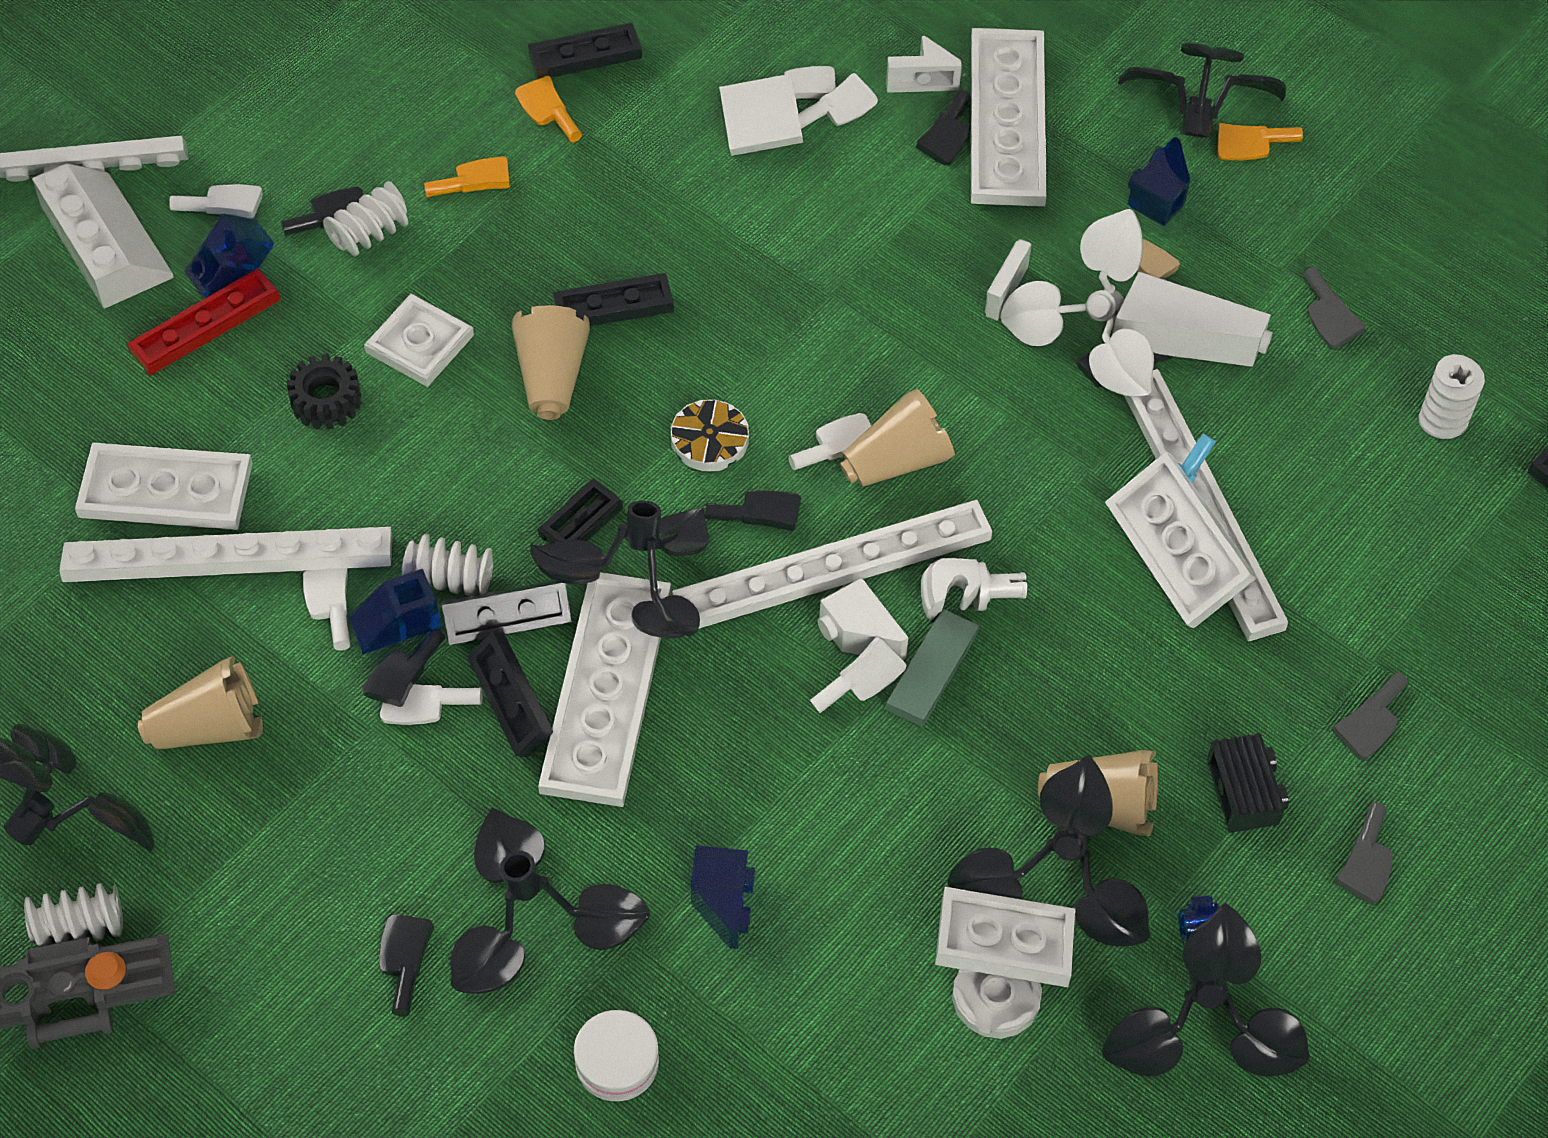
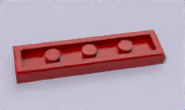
M257 268L128 342L129 352L148 375L151 376L281 300L279 291Z

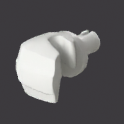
M940 559L930 564L922 575L921 598L923 610L929 620H934L937 614L942 612L946 594L954 586H958L964 591L959 606L961 610H965L972 601L976 611H985L990 599L993 598L1025 599L1027 595V582H1023V580H1026L1025 572L990 574L984 562H977V559Z

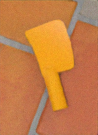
M549 75L516 89L515 95L521 107L536 124L541 126L555 120L570 142L574 143L580 140L582 132L567 113L566 107L559 98Z
M1220 123L1217 135V157L1220 160L1231 161L1265 158L1269 155V143L1302 142L1303 130L1302 127L1267 128L1266 126H1241Z
M502 156L467 162L456 167L457 177L424 183L426 197L460 191L465 193L486 189L510 188L508 161L506 157Z

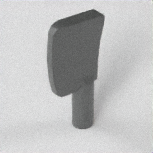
M1316 267L1307 269L1303 276L1319 298L1318 301L1308 306L1307 312L1316 331L1330 348L1337 349L1364 333L1365 324L1350 311L1337 293H1333Z
M1396 672L1374 696H1370L1357 710L1336 723L1333 727V733L1358 759H1368L1384 744L1397 725V718L1386 707L1407 686L1408 680L1403 674Z
M1376 802L1370 804L1360 835L1355 840L1343 869L1335 879L1336 885L1370 904L1377 903L1380 900L1388 883L1393 853L1389 848L1376 843L1387 811L1384 805Z

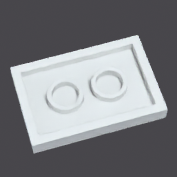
M945 887L942 897L935 965L1068 987L1072 971L1075 909Z

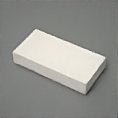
M1021 239L1016 241L987 291L986 317L996 321L1000 318L1004 303L1016 290L1028 269L1031 243Z

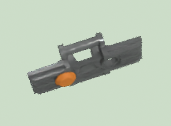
M165 934L105 947H99L98 944H94L90 937L27 949L26 958L16 960L17 964L0 967V1030L26 1025V1035L30 1049L40 1048L43 1042L102 1031L104 1035L113 1033L112 1007L175 994L168 935ZM23 984L29 987V993L22 1002L11 1004L5 1001V994L12 986ZM84 997L88 1006H97L99 1013L40 1024V1018L52 1013V1002Z

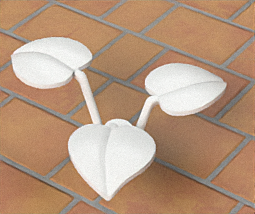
M1126 209L1097 220L1087 228L1082 236L1080 245L1082 259L1088 268L1101 271L1099 279L1105 288L1104 290L1092 293L1088 297L1086 304L1060 306L1061 294L1056 285L1046 281L1029 282L1020 286L1007 298L1000 317L1002 323L1020 341L1031 346L1050 344L1060 335L1063 329V318L1060 313L1087 311L1092 319L1107 321L1102 334L1105 343L1096 346L1089 356L1092 374L1102 386L1113 392L1127 396H1144L1152 393L1154 353L1149 340L1141 332L1133 329H1120L1110 337L1124 298L1118 291H1115V286L1110 284L1107 275L1115 281H1127L1138 270L1143 254V239L1139 221L1132 209Z

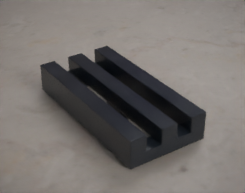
M593 478L538 528L539 537L543 540L549 539L550 544L566 541L567 539L588 541L623 509V500ZM596 494H599V495H600V496H599L597 499H595L587 508H583L580 512H578V513L574 516V519H573L566 527H564L559 533L556 532V530H557L564 522H566L574 513H576V512H577L584 504H586L594 495H596Z

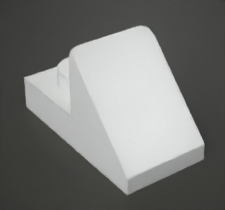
M922 36L920 56L888 57L887 93L958 91L962 66L961 60L928 37Z

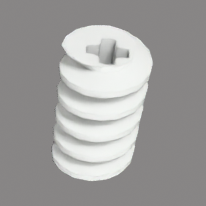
M389 181L384 184V188H375L371 192V196L363 195L359 199V203L351 202L346 210L340 209L336 211L334 218L326 217L323 220L325 231L333 244L339 250H347L354 257L359 255L356 243L359 242L365 249H369L372 246L369 238L370 235L379 242L384 239L381 228L384 227L388 233L394 234L396 232L395 220L403 227L409 224L406 216L407 208L405 201L398 189Z
M1452 354L1438 362L1418 416L1420 426L1429 435L1440 439H1452L1461 435L1467 429L1485 383L1484 373L1475 361L1463 355Z
M424 534L419 544H416L413 539L409 541L403 558L402 578L406 583H412L417 578L418 584L424 587L429 586L432 582L437 590H443L448 585L450 592L454 594L460 593L464 588L465 595L468 597L478 593L485 594L492 577L493 556L492 549L487 548L482 557L478 558L477 547L471 544L465 555L461 554L460 541H455L451 550L447 551L445 538L442 537L438 539L435 547H430L429 534Z
M98 883L95 896L92 898L89 897L83 886L79 887L76 901H72L66 890H62L59 904L56 905L53 904L48 893L43 894L40 908L35 907L30 897H25V921L32 945L35 942L38 947L51 945L52 938H54L57 944L68 942L70 934L74 940L87 938L88 930L96 941H100L104 938L106 926L113 937H120L122 935L123 914L115 883L112 894H107L102 883Z

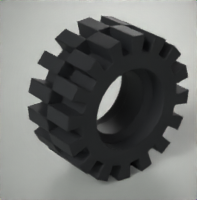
M322 354V361H316L315 355L308 357L309 365H306L303 361L298 363V371L292 369L289 374L290 380H287V389L293 413L297 419L301 418L302 424L308 426L312 421L313 429L320 430L321 424L326 423L327 430L334 429L333 422L338 421L340 426L347 423L346 415L351 419L356 416L355 408L360 409V398L362 397L356 370L352 369V364L348 361L343 364L342 357L336 355L333 361H330L329 354ZM331 385L339 388L335 395L328 398L318 399L310 396V393L320 386Z

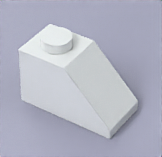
M862 578L820 600V617L817 621L819 629L828 641L833 640L842 652L861 655L875 637H880L902 660L906 659L908 636Z

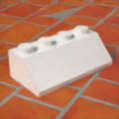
M66 163L32 178L41 208L104 309L174 278L172 271L109 173Z

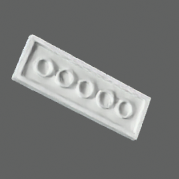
M972 28L971 204L1045 206L1044 31Z
M600 572L598 580L587 584L552 727L553 733L550 736L538 785L539 794L619 807L624 806L661 637L650 636L638 630L631 618L633 607L643 601H652L650 581L648 579ZM657 581L660 598L671 596V583Z

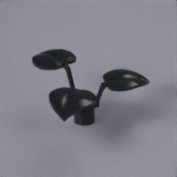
M1185 43L1181 47V52L1186 55L1205 57L1199 97L1191 96L1189 103L1186 100L1184 87L1186 79L1168 71L1150 67H1131L1121 74L1118 81L1119 85L1135 79H1156L1176 85L1180 100L1179 114H1184L1180 133L1202 138L1210 137L1212 120L1217 119L1218 111L1231 86L1238 85L1260 89L1277 96L1281 101H1284L1287 90L1285 83L1277 78L1263 75L1225 76V84L1212 107V99L1205 98L1212 59L1241 62L1244 60V54L1225 47L1211 48L1208 45L1199 43Z
M645 500L631 503L628 506L626 525H618V533L604 557L603 552L598 546L582 540L559 541L543 546L531 544L530 553L543 573L558 582L579 585L599 579L600 567H607L625 537L631 548L638 551H647L652 601L639 602L633 607L631 618L634 626L645 634L661 638H679L684 635L692 636L699 630L700 615L691 601L679 595L660 598L658 594L655 549L662 548L666 553L673 556H689L704 551L708 545L709 533L705 523L703 507L661 518V508L657 504Z
M16 724L10 732L12 741L0 738V778L27 788L22 801L4 824V829L11 838L24 845H33L45 827L50 831H54L59 823L81 809L88 807L90 814L102 824L137 842L151 853L154 848V842L145 817L132 804L110 793L100 792L96 798L87 796L53 817L54 804L40 793L47 792L51 788L53 780L50 774L53 767L67 774L71 773L76 767L75 755L64 742L53 735L35 730L24 724ZM36 761L43 763V766L37 764Z
M1090 755L1084 756L1073 765L1055 773L1044 784L1040 793V806L1046 818L1052 824L1058 826L1053 839L1047 840L1046 845L1023 867L1014 871L1013 859L1005 850L982 848L963 857L953 867L947 884L950 888L1021 899L1023 890L1017 879L1024 877L1051 851H1055L1064 860L1079 859L1081 861L1083 888L1088 896L1078 900L1074 909L1076 921L1085 934L1100 943L1122 947L1143 943L1151 935L1148 906L1138 888L1126 880L1116 878L1101 881L1095 889L1091 884L1089 865L1091 854L1087 847L1091 837L1102 833L1110 824L1113 815V801L1107 781Z
M491 808L477 836L474 862L478 873L483 879L495 884L504 882L507 892L504 894L506 901L505 929L501 935L494 927L479 926L468 930L457 940L450 958L451 986L459 992L482 994L498 990L517 977L524 965L525 950L520 943L509 940L513 933L514 902L516 900H531L540 889H544L569 915L577 917L574 923L575 935L580 942L592 949L606 950L623 944L647 922L650 910L646 903L634 893L610 884L593 885L584 889L579 896V908L572 906L549 883L546 876L539 875L537 866L545 852V842L540 831L525 821L510 817L495 808Z
M1223 903L1207 921L1196 928L1184 945L1183 960L1189 971L1191 989L1184 993L1185 1000L1176 1022L1171 1025L1169 1015L1161 1008L1146 1007L1138 1009L1124 1017L1111 1030L1102 1048V1055L1107 1061L1132 1073L1144 1076L1164 1074L1175 1067L1182 1057L1183 1042L1176 1033L1182 1030L1192 1003L1197 1002L1205 1008H1216L1221 1004L1226 1007L1234 1024L1242 1031L1231 1040L1230 1052L1238 1065L1246 1071L1261 1076L1283 1075L1302 1067L1310 1058L1306 1031L1300 1020L1289 1011L1281 1008L1262 1009L1251 1016L1247 1025L1236 1010L1231 995L1228 994L1227 981L1234 984H1243L1250 981L1260 968L1261 950L1249 924L1236 910L1226 903Z

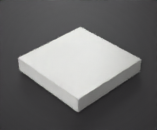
M791 74L719 87L731 156L803 143Z
M410 294L364 344L367 354L428 387L474 336L472 326Z

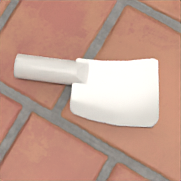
M831 66L796 68L784 73V75H792L796 99H820L836 88L835 71Z
M852 73L833 91L821 97L819 102L798 113L801 129L826 114L836 126L853 121L877 105V96L856 73Z
M242 184L216 185L209 188L207 197L171 196L170 210L206 212L207 214H224L252 219L255 217L263 192L260 186Z
M862 413L850 415L817 429L816 438L820 445L789 455L788 459L791 468L797 470L826 459L833 460L843 457L842 452L871 426L867 416Z
M347 568L306 570L303 573V592L311 618H330L334 648L336 650L348 649L350 647L346 617L348 614L346 604Z
M875 637L865 651L840 672L841 676L814 696L810 702L821 713L850 689L859 700L864 701L889 686L906 670L907 665L880 637Z
M414 684L402 707L383 703L380 717L386 724L414 725L437 722L441 717L442 705H481L483 699L482 688H442L441 685Z

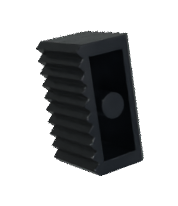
M1260 733L1213 741L1207 756V764L1214 780L1216 794L1221 803L1228 832L1232 833L1279 825L1284 810L1288 809L1289 800L1284 784L1277 785L1273 773L1277 769L1273 748L1265 747Z

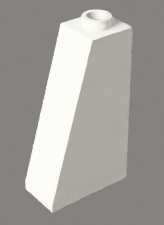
M1138 272L1116 317L1112 335L1120 329H1133L1146 336L1152 346L1153 353L1253 367L1258 353L1266 354L1273 332L1267 330L1270 314Z

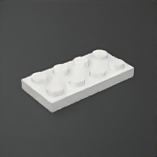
M92 443L75 511L78 518L238 530L253 464L250 454Z
M1163 453L1105 501L1187 626L1192 628L1198 626L1257 578L1174 456L1170 453Z

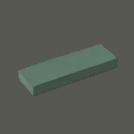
M942 609V612L939 613L886 702V710L924 727L979 632V625Z

